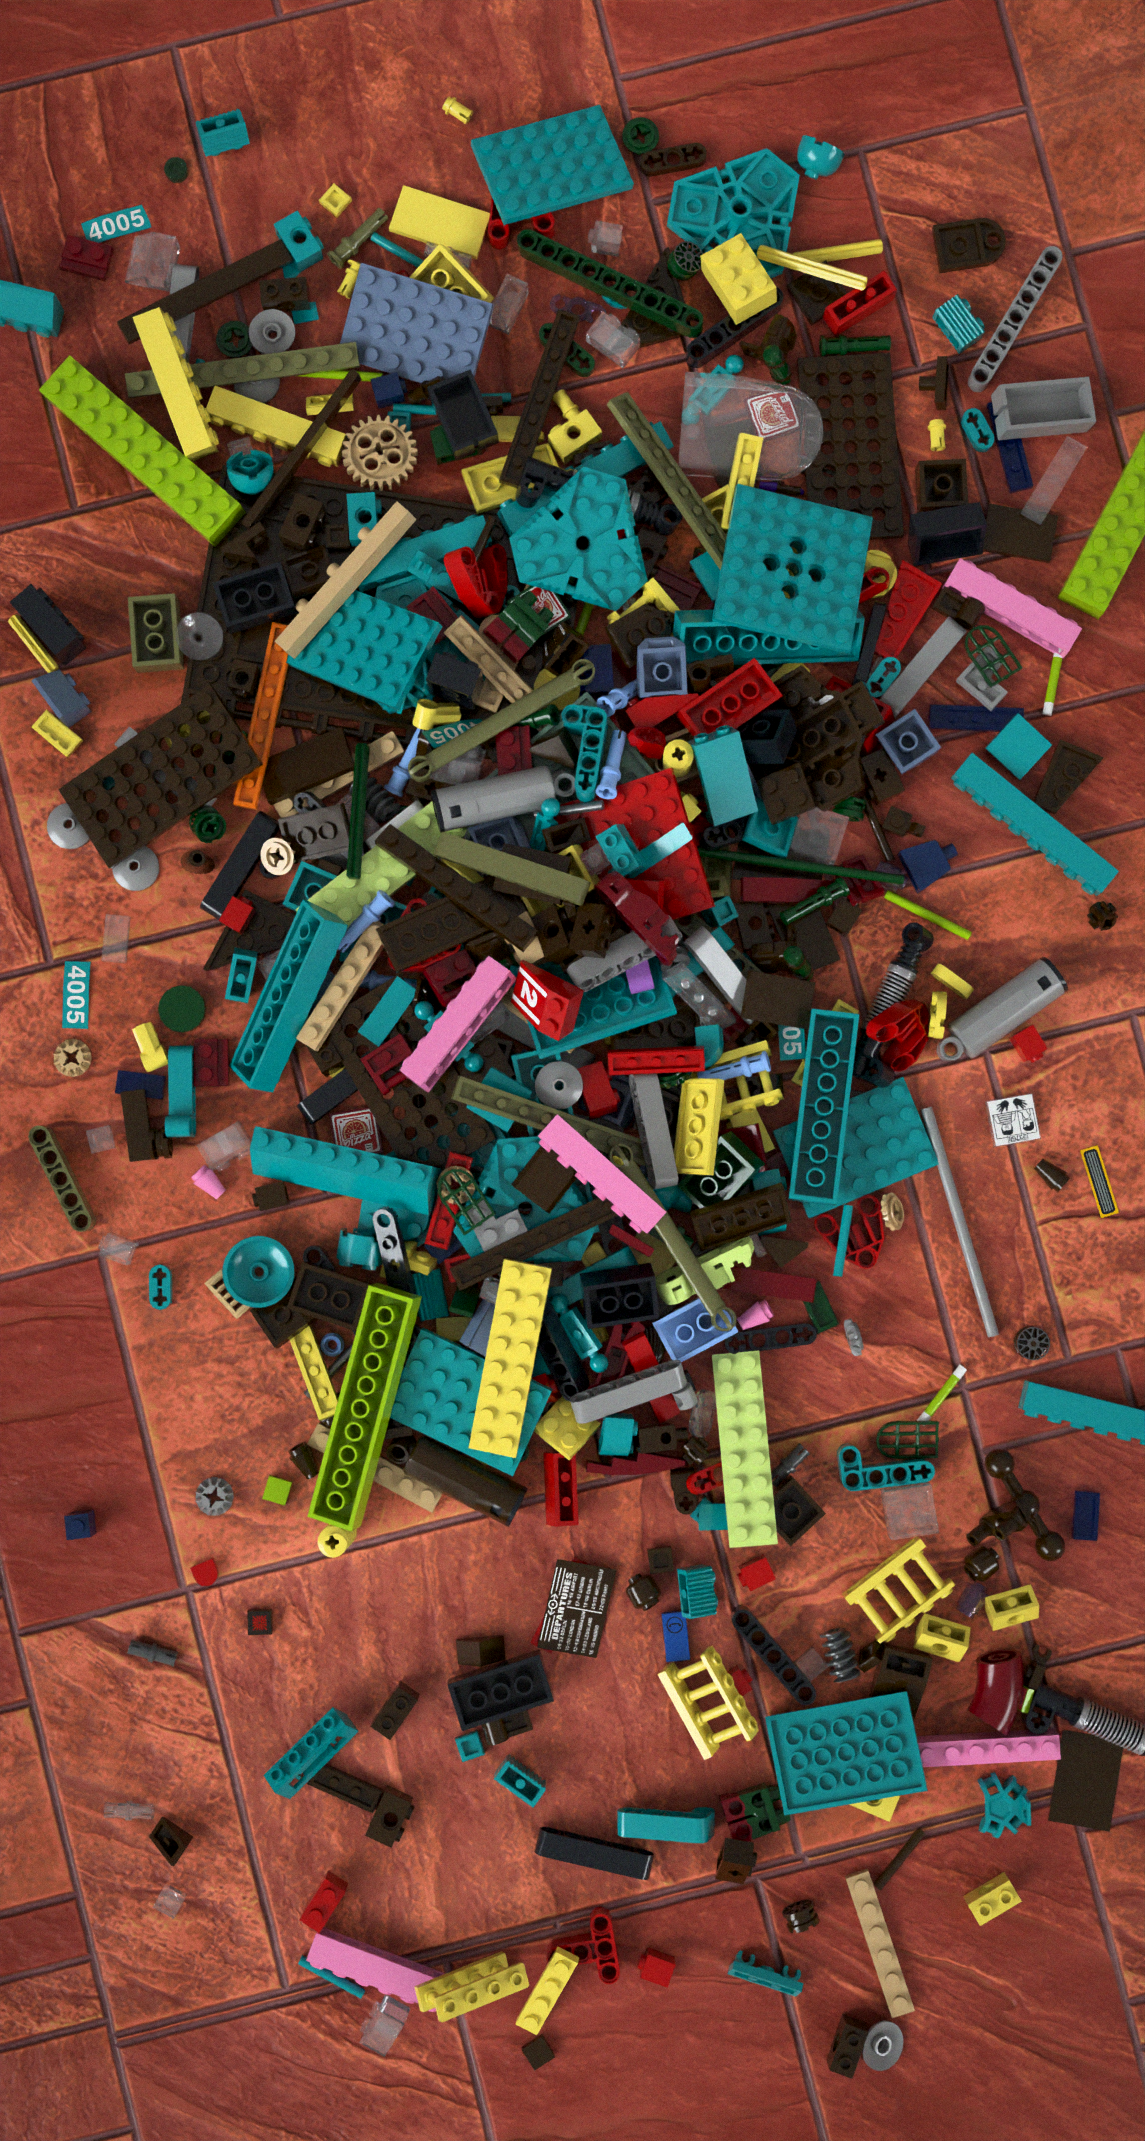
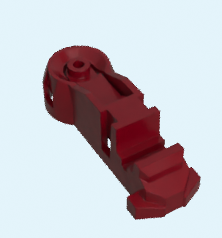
M613 871L606 874L594 885L596 893L658 956L664 965L670 966L677 958L676 947L679 940L676 934L670 938L667 935L662 937V929L669 923L670 917L660 909L659 905L650 896L636 891L619 872Z
M640 1321L613 1326L607 1343V1349L604 1353L609 1361L608 1368L604 1372L598 1373L596 1380L586 1390L623 1377L629 1358L622 1343L636 1336L637 1333H644L645 1326Z

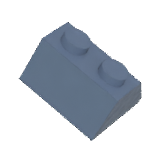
M59 669L32 680V683L54 713L67 727L70 728L92 712L87 706L91 702L83 692L78 694L74 688L77 683L69 673L64 675Z
M915 709L875 735L901 774L917 767L941 749V746Z

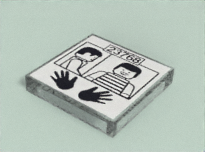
M1033 1093L985 1101L994 1148L1041 1139Z

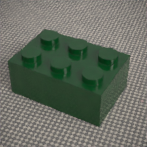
M730 1131L720 1136L717 1140L714 1175L687 1174L678 1187L699 1208H703L737 1197L765 1163Z

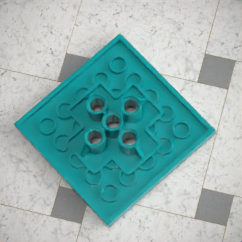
M737 484L734 492L712 621L848 654L852 647L873 517ZM791 547L795 548L798 554L794 553ZM765 564L771 567V571L766 569ZM787 569L791 570L794 576L789 575ZM810 575L815 577L816 582L812 580ZM783 591H785V592H787V593L789 594L790 599H788V598L785 597V594H784Z

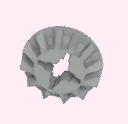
M851 1318L844 1321V1330L849 1348L854 1356H860L864 1346L858 1325Z
M211 1477L204 1480L196 1490L195 1502L200 1511L213 1516L225 1513L233 1503L234 1494L232 1487L222 1478ZM216 1487H218L217 1496L224 1500H216L211 1506V1498L205 1494H212Z

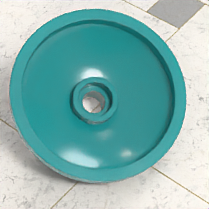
M265 1236L245 1238L235 1244L228 1252L222 1270L223 1281L229 1294L239 1303L255 1308L267 1307L280 1301L290 1290L295 1273L294 1263L288 1250L278 1241ZM256 1268H263L264 1274L257 1276L255 1274Z

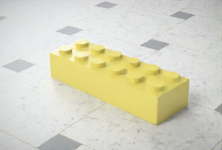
M160 307L133 317L185 456L191 461H195L219 452L216 446L220 444L217 434L208 425V422H211V418L207 409L199 401L203 399L198 385H195L194 381L192 382L191 380L194 373L189 362L187 363L186 359H183L182 354L185 353L183 344L174 335V331L177 329L173 318L169 316L168 312L164 313Z

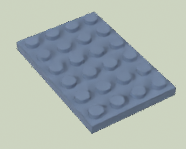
M361 263L340 344L357 343L359 364L387 373L397 372L398 376L419 383L425 380L430 381L437 376H444L448 379L470 369L475 378L495 304Z

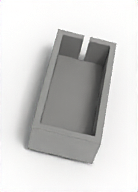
M1089 377L1000 384L991 395L994 415H999L995 419L998 440L1087 432L1096 423Z

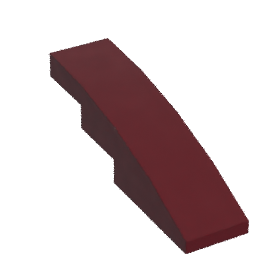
M741 877V901L797 904L817 893L819 887H826L834 881Z
M733 1266L731 1271L735 1281L726 1283L720 1288L814 1302L817 1279Z
M637 1452L636 1459L612 1456L611 1464L588 1460L586 1472L607 1475H640L685 1466V1460L680 1457L659 1453L641 1454Z

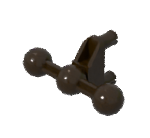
M1003 1449L992 1450L985 1458L984 1466L991 1477L1001 1479L1012 1497L1010 1502L1004 1503L980 1518L979 1525L966 1534L968 1542L975 1546L987 1536H995L998 1540L1002 1541L1013 1532L1022 1531L1029 1524L1037 1537L1035 1540L1037 1554L1047 1561H1055L1061 1558L1065 1552L1064 1539L1059 1533L1048 1530L1038 1514L1040 1511L1038 1497L1034 1492L1024 1490L1013 1473L1015 1467L1013 1456Z

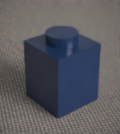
M397 372L370 379L378 409L392 406L394 403L405 402L404 394L408 393L404 379L399 380Z
M94 1509L70 1512L64 1516L67 1540L89 1538L96 1534Z

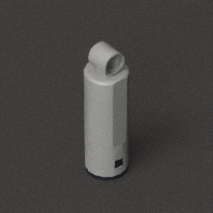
M544 765L432 790L431 798L439 831L441 833L541 810L542 802L547 798L556 799V795L562 797L572 795L575 792V777L565 769H559L551 775L549 768ZM562 778L569 779V784L565 788L558 787V782Z
M1041 957L949 1023L948 1029L951 1036L938 1043L936 1048L938 1057L946 1062L958 1059L962 1053H965L970 1058L977 1057L1068 991V986L1063 976L1046 957ZM947 1043H951L955 1047L953 1056L947 1055L944 1051Z

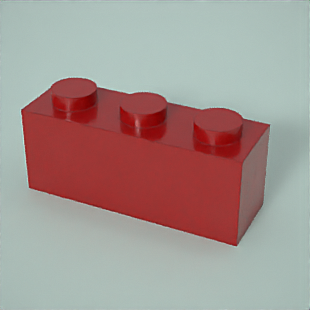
M884 270L869 279L864 290L855 288L825 307L823 319L836 337L893 301L897 288Z
M558 1451L543 1452L546 1525L555 1527L579 1525L576 1454L569 1461Z

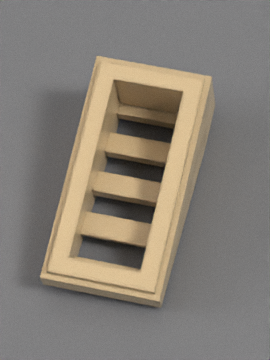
M222 1268L204 1284L230 1313L238 1319L251 1307L242 1305L236 1310L234 1306L238 1301L234 1299L232 1302H229L227 1300L231 1297L229 1292L225 1295L221 1293L226 1288L225 1284L223 1283L218 1288L215 1286L223 1278Z

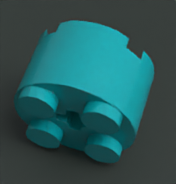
M347 1228L340 1229L336 1256L339 1259V1265L352 1267L353 1264L362 1265L363 1269L376 1270L377 1267L383 1264L375 1233L360 1231L358 1228H354L353 1232H347Z

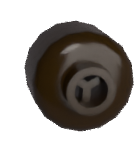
M980 1545L965 1556L964 1571L973 1581L984 1582L999 1570V1555L993 1548H986Z
M639 1573L628 1580L630 1585L626 1588V1595L635 1609L646 1611L660 1602L658 1598L661 1595V1591L652 1576L645 1575L642 1577Z

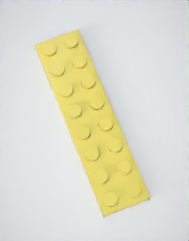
M507 1258L503 1261L470 1437V1449L512 1458L517 1457L552 1273L551 1267Z

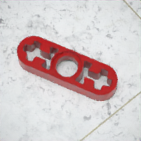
M722 1461L689 1475L686 1481L688 1490L692 1494L698 1495L724 1485L723 1480L717 1481L714 1477V1470L716 1468L722 1469ZM708 1479L709 1482L701 1484L700 1487H696L694 1484L697 1480Z

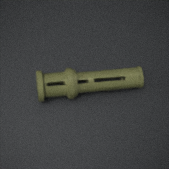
M377 208L349 237H343L341 243L333 251L330 250L327 253V256L337 268L342 269L344 263L352 255L356 256L359 251L358 248L388 220L387 215L383 216L385 212L381 208Z

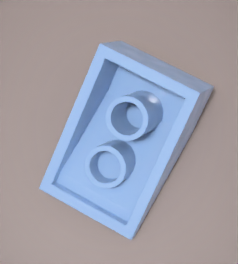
M699 1297L652 1323L671 1359L680 1360L681 1362L738 1332L736 1326L729 1331L715 1329L711 1323V1316ZM722 1310L731 1323L732 1321L730 1314L727 1311ZM717 1313L715 1317L716 1324L722 1329L727 1328L725 1322Z

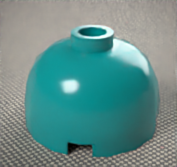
M807 135L802 136L797 151L798 162L806 170L805 175L815 180L818 179V176L827 177L835 173L845 155L837 147L824 141L823 143L816 141V138Z
M250 450L251 454L243 455V451L237 452L226 463L227 475L233 487L249 495H257L264 491L274 477V464L270 454L259 450Z

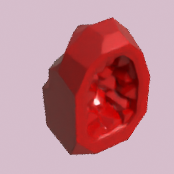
M640 726L635 727L627 734L629 745L636 748L638 753L644 754L647 758L661 759L666 746L664 733L656 728Z

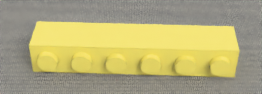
M214 386L206 407L212 424L220 427L223 425L229 426L232 431L241 435L248 433L253 435V438L259 442L266 443V441L275 443L274 445L284 451L288 449L293 450L313 423L307 419L218 386ZM327 427L306 459L312 457L318 459V462L324 466L331 467V465L338 467L342 458V451L345 450L342 443L343 441H348L346 434Z

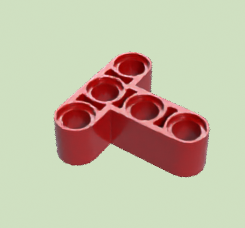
M599 1906L594 1908L590 1914L591 1933L552 1940L547 1946V1962L552 1957L551 1952L556 1950L558 1946L578 1956L579 1961L577 1965L596 1962L600 1980L605 1984H613L620 1977V1963L612 1917L607 1908ZM598 1917H604L607 1920L604 1925H598L594 1921ZM602 1941H608L611 1946L608 1949H602L599 1947V1944ZM583 1945L587 1948V1951L581 1954L577 1953L575 1948ZM611 1965L615 1968V1971L613 1973H605L603 1968Z

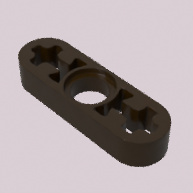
M700 143L649 151L641 157L640 169L644 175L653 177L699 168L706 161L707 151ZM694 151H697V154L700 155L699 159H695L692 156ZM683 153H686V157H687V161H686V162H684V154H683ZM674 154L679 157L680 161L676 165H671L667 162V157ZM660 157H663V167H661ZM648 160H652V163H655L654 168H650L647 165Z

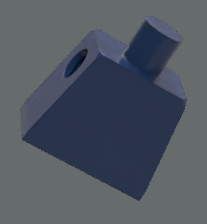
M933 840L904 849L897 856L918 894L951 870L948 860L958 856V853L952 843L940 848L938 842Z

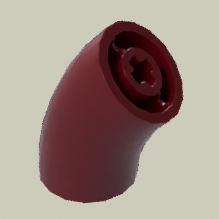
M1013 1649L995 1650L977 1657L976 1688L967 1709L1006 1736L1019 1710L1023 1689L1022 1655L1020 1651Z

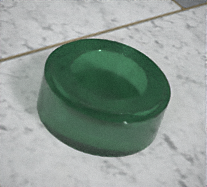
M173 157L165 163L164 171L169 181L181 183L188 177V167L183 159Z

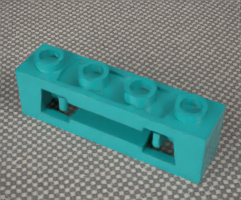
M332 1707L264 1774V1777L276 1794L291 1799L359 1731L346 1713ZM337 1736L343 1737V1738H342L341 1740H339L338 1743H337V1741H336L335 1738H336ZM294 1778L298 1779L299 1781L293 1786L291 1781Z

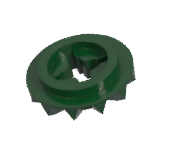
M640 117L630 120L623 129V145L628 148L629 152L632 151L638 156L655 149L659 140L657 126L647 118ZM637 129L641 135H647L644 137V144L639 139L635 140L637 138Z
M230 321L222 325L217 332L216 343L222 354L227 355L229 358H241L246 353L249 354V350L253 345L249 338V327L245 323ZM232 332H234L237 338H241V340L238 341L237 348L236 346H234L233 342L229 343V341L232 340Z
M692 1072L658 1073L660 1088L666 1087L669 1089L672 1086L676 1087L678 1084H683L685 1080L690 1078Z

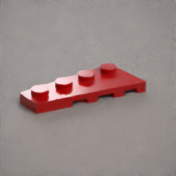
M904 560L901 561L874 651V654L883 659L887 657L897 659L942 585L941 582Z

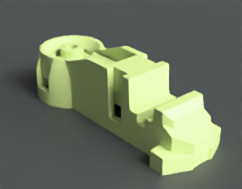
M748 1236L726 1243L697 1257L698 1262L716 1290L723 1287L722 1285L735 1281L731 1271L735 1260H737L738 1264L743 1262L746 1268L751 1265V1256L754 1251L753 1241ZM679 1266L669 1268L655 1277L657 1293L667 1305L678 1304L696 1294ZM673 1275L676 1276L675 1279L667 1282L668 1277Z

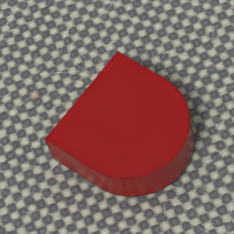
M213 1557L190 1567L195 1581L201 1586H210L218 1578L219 1570Z

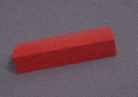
M753 658L679 710L677 717L693 737L700 733L710 734L715 732L716 728L724 725L737 729L783 695L756 658Z

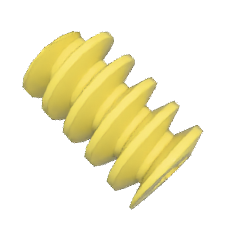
M681 739L669 742L663 752L664 770L673 768L676 778L687 775L691 770L694 758L691 745Z
M328 1524L318 1537L319 1550L327 1557L335 1558L340 1556L355 1540L357 1529L351 1532Z

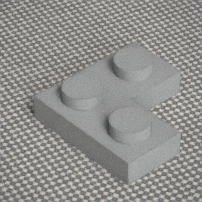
M989 646L983 650L992 662L998 658ZM981 654L976 657L981 668L988 665ZM973 662L956 680L960 686L990 711L1008 693L999 684L990 688ZM998 662L993 666L998 671L1003 664ZM988 668L984 672L991 683H994L995 680L991 678L994 673Z
M484 1200L477 1204L485 1217L492 1213ZM473 1207L467 1211L475 1225L482 1220L477 1210L473 1209ZM518 1209L496 1219L493 1216L474 1229L484 1252L528 1231Z

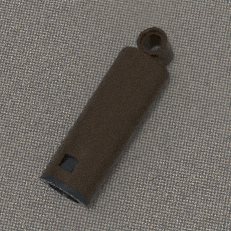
M413 1435L393 1438L386 1451L387 1457L393 1463H406L403 1470L404 1474L507 1527L510 1526L528 1490L527 1487L424 1435L418 1439L417 1443Z

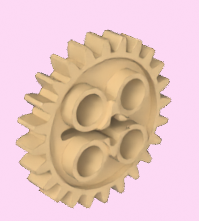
M377 415L376 421H373L368 416V423L366 424L359 420V428L352 425L354 434L346 433L348 441H343L342 443L343 448L346 449L342 451V457L345 458L343 460L344 466H349L347 468L348 475L354 473L353 481L356 482L361 479V487L369 483L370 490H373L375 485H378L380 491L383 490L384 485H387L389 490H392L393 482L401 486L400 478L407 481L408 475L406 472H414L412 465L417 464V458L414 456L418 455V450L414 448L417 445L416 440L412 439V431L406 432V424L399 427L398 419L391 423L388 415L385 421H381L380 415ZM386 436L393 438L390 442H384L382 439ZM365 442L371 444L370 447L365 449L360 447ZM394 457L400 459L396 464L390 463L389 460ZM369 464H376L378 466L374 470L366 468Z

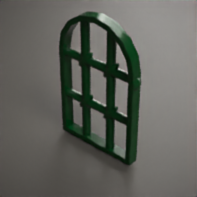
M980 625L968 632L965 639L966 652L990 688L1022 670L1023 667L997 630L988 625ZM984 629L993 632L996 637L993 639L989 638ZM980 630L987 642L983 645L978 644L972 633ZM968 638L971 639L976 647L971 652L968 647ZM998 639L1007 651L1004 655L1000 654L993 644ZM988 645L998 657L993 662L988 659L982 650ZM977 652L982 655L988 664L981 668L973 656ZM1008 656H1011L1018 667L1014 671L1010 669L1004 660ZM998 662L1002 663L1009 673L1002 678L993 666ZM988 668L992 670L998 679L994 683H991L984 672Z
M452 1169L440 1178L438 1183L440 1199L464 1236L496 1214L476 1183V1180L468 1172L462 1169ZM457 1172L466 1174L470 1180L466 1183L462 1182ZM450 1173H453L461 1185L455 1191L451 1189L445 1179ZM442 1183H444L450 1193L445 1198L441 1192ZM471 1183L474 1184L481 1195L477 1200L473 1199L466 1188ZM461 1190L466 1193L472 1203L466 1208L462 1206L456 1196ZM450 1198L455 1200L461 1210L456 1215L446 1202ZM483 1200L492 1212L487 1217L484 1216L477 1205ZM472 1207L477 1210L482 1218L476 1225L467 1213ZM461 1215L465 1216L471 1225V1228L467 1231L464 1230L457 1219Z
M888 1422L881 1426L877 1432V1447L883 1455L894 1459L938 1458L939 1422ZM896 1425V1431L882 1432L887 1427ZM900 1425H916L914 1432H899ZM920 1425H935V1431H920ZM916 1435V1443L899 1444V1437ZM922 1435H935V1444H919L920 1437ZM896 1436V1440L893 1444H879V1437ZM935 1447V1454H919V1449ZM882 1448H895V1455L888 1454ZM916 1448L915 1454L899 1455V1449Z

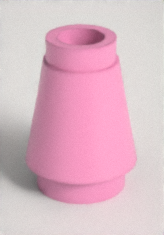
M205 1164L191 1177L195 1181L193 1184L215 1199L220 1197L226 1190L212 1168H208Z
M758 1300L737 1320L742 1329L746 1330L769 1322L774 1314L766 1300L761 1302Z

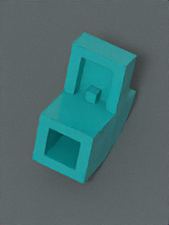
M718 1024L695 1027L696 1046H704L705 1069L716 1064L724 1050L723 1030Z

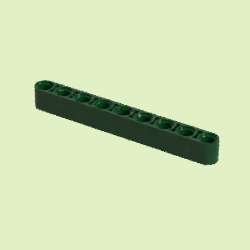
M526 229L518 234V249L523 258L689 338H696L703 332V315L699 310L533 230ZM526 242L533 243L530 247L523 246ZM546 252H553V253H554V254H553L552 256H550V257L544 256V254H545ZM568 261L574 262L570 267L564 266ZM588 271L595 273L590 277L584 275ZM608 281H614L615 285L609 287L606 286L605 283ZM628 291L636 292L634 296L625 295ZM649 301L657 302L656 305L651 307L646 305ZM669 311H676L677 315L668 316L667 313ZM693 320L698 322L696 326H689L687 324Z

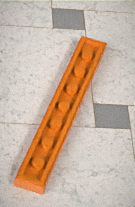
M272 622L247 737L263 765L237 783L233 801L234 806L254 810L258 808L288 669V663H286L288 653L275 642L288 626L285 624Z

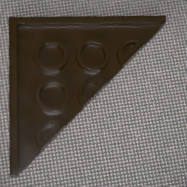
M666 247L645 285L685 303L679 281L668 269L667 261L670 249ZM649 301L646 303V305L650 307L657 304V302L655 301ZM630 309L616 332L613 341L607 348L606 357L680 338L685 335ZM669 311L667 315L675 316L677 315V312Z
M245 889L242 896L253 902L251 907L256 910L243 935L227 926L224 928L203 970L208 972L230 965L232 963L234 947L257 951V956L281 949L295 915Z

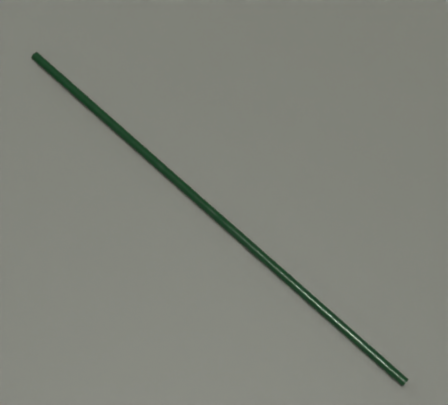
M400 805L401 807L397 814H400L408 806ZM697 846L701 857L901 885L904 883L905 875L720 849L707 851Z

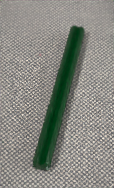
M357 743L355 749L346 874L352 880H358L361 877L370 750L366 743Z

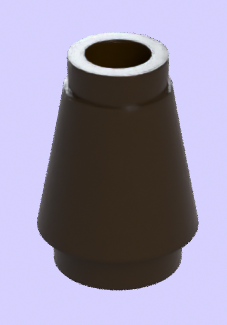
M1044 1159L1034 1168L1049 1188L1057 1192L1070 1179L1066 1175V1171Z
M305 1442L299 1443L289 1450V1459L306 1479H311L319 1473L311 1447L307 1446Z

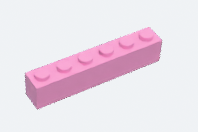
M960 558L944 585L964 598L970 597L979 601L985 607L984 614L1050 652L1061 655L1062 658L1070 651L1082 630L1074 620L1070 618L1065 619L1058 615L1055 609L1039 604L1034 597L1018 592L1013 585L1009 583L1004 584L997 580L994 574L987 571L983 572L969 560Z
M490 956L485 961H482L472 978L463 984L458 996L449 1002L447 1010L440 1018L435 1020L432 1029L426 1037H423L418 1042L415 1051L404 1060L400 1071L429 1093L516 981V977L512 972Z
M558 1114L538 1135L541 1139L538 1143L546 1151L554 1150L559 1155L556 1160L566 1169L569 1166L573 1167L577 1171L574 1176L584 1185L587 1182L593 1185L595 1189L592 1192L602 1201L607 1198L612 1202L613 1206L611 1209L620 1217L625 1214L632 1220L629 1225L639 1234L642 1230L647 1234L666 1213L664 1209Z
M1048 1729L1042 1734H1035L1030 1730L1009 1731L1007 1736L1001 1732L917 1736L923 1767L1061 1760L1059 1734L1054 1729Z
M324 1927L320 1933L316 1932L306 1961L310 1962L311 1966L317 1969H329L338 1977H350L355 1979V1982L359 1985L374 1986L378 1988L379 1992L386 1995L395 1994L400 1996L401 2000L410 2004L418 2003L414 1986L445 1974ZM433 2008V2009L428 2010V2011H430V2012H436V2008Z

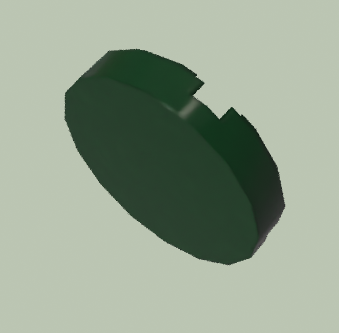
M180 985L170 988L163 994L159 1001L158 1012L161 1021L166 1027L175 1032L185 1033L193 1031L202 1023L206 1014V1005L204 998L198 991L191 987Z

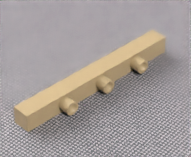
M396 502L372 530L368 527H363L358 533V538L362 542L341 566L337 563L329 565L327 574L330 578L309 602L305 598L297 602L295 608L299 614L279 635L275 642L295 659L412 526L416 518L400 503Z

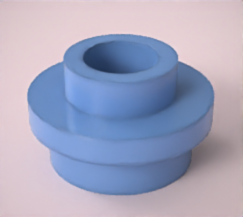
M328 1333L321 1340V1350L327 1356H337L344 1349V1340L337 1333ZM330 1340L336 1341L337 1347L335 1349L329 1347L328 1343Z

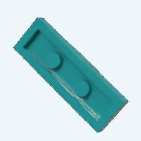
M417 549L406 570L463 603L457 595L445 565Z
M741 1950L736 1954L735 1960L729 1965L728 1975L795 1997L802 1992L803 1983L798 1982L801 1977L799 1969L795 1971L792 1978L787 1973L788 1966L782 1969L781 1974L775 1973V1970L768 1966L756 1968L752 1966L755 1962V1955L751 1954L749 1961L744 1962L741 1958L743 1953Z

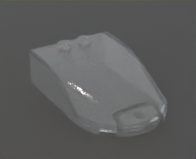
M685 372L678 466L685 476L730 478L739 433H745L763 438L755 479L785 480L792 478L807 468L819 453L823 440L821 414L816 404L807 394L789 385L728 374Z

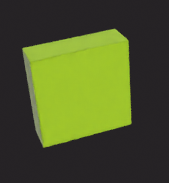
M269 1475L262 1499L286 1505L293 1481Z

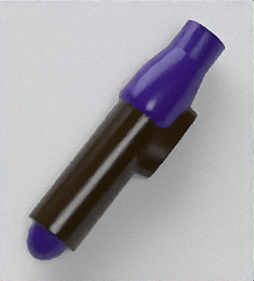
M772 480L771 482L760 481L759 489L794 496L805 493L801 487L785 485L780 480Z

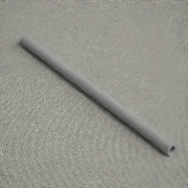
M932 1107L921 1109L929 1140L938 1159L939 1165L937 1167L988 1337L999 1335V1331Z

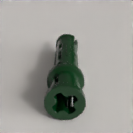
M840 334L839 337L820 335L819 338L820 357L825 356V354H839L841 356L847 354V352L890 351L891 349L890 335L847 337L844 334Z
M549 704L547 708L535 711L510 727L529 725L531 728L539 729L542 725L546 724L558 725L560 720L559 710L555 704Z
M837 877L835 882L826 887H819L817 893L781 911L780 917L785 925H789L791 922L823 905L830 906L836 899L842 896H849V888L843 878ZM808 904H811L810 906L804 908L803 910H801V911H799V912H796V911L799 910L800 908H802V907H804V906H806V905H808Z

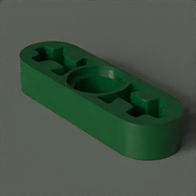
M546 323L539 330V340L544 347L548 340L545 339V332L550 333L553 323ZM573 340L571 346L574 351L571 355L567 356L565 365L580 377H588L594 372L595 360L592 355ZM577 353H580L578 359L581 362H589L588 369L586 367L580 368V362L576 359Z

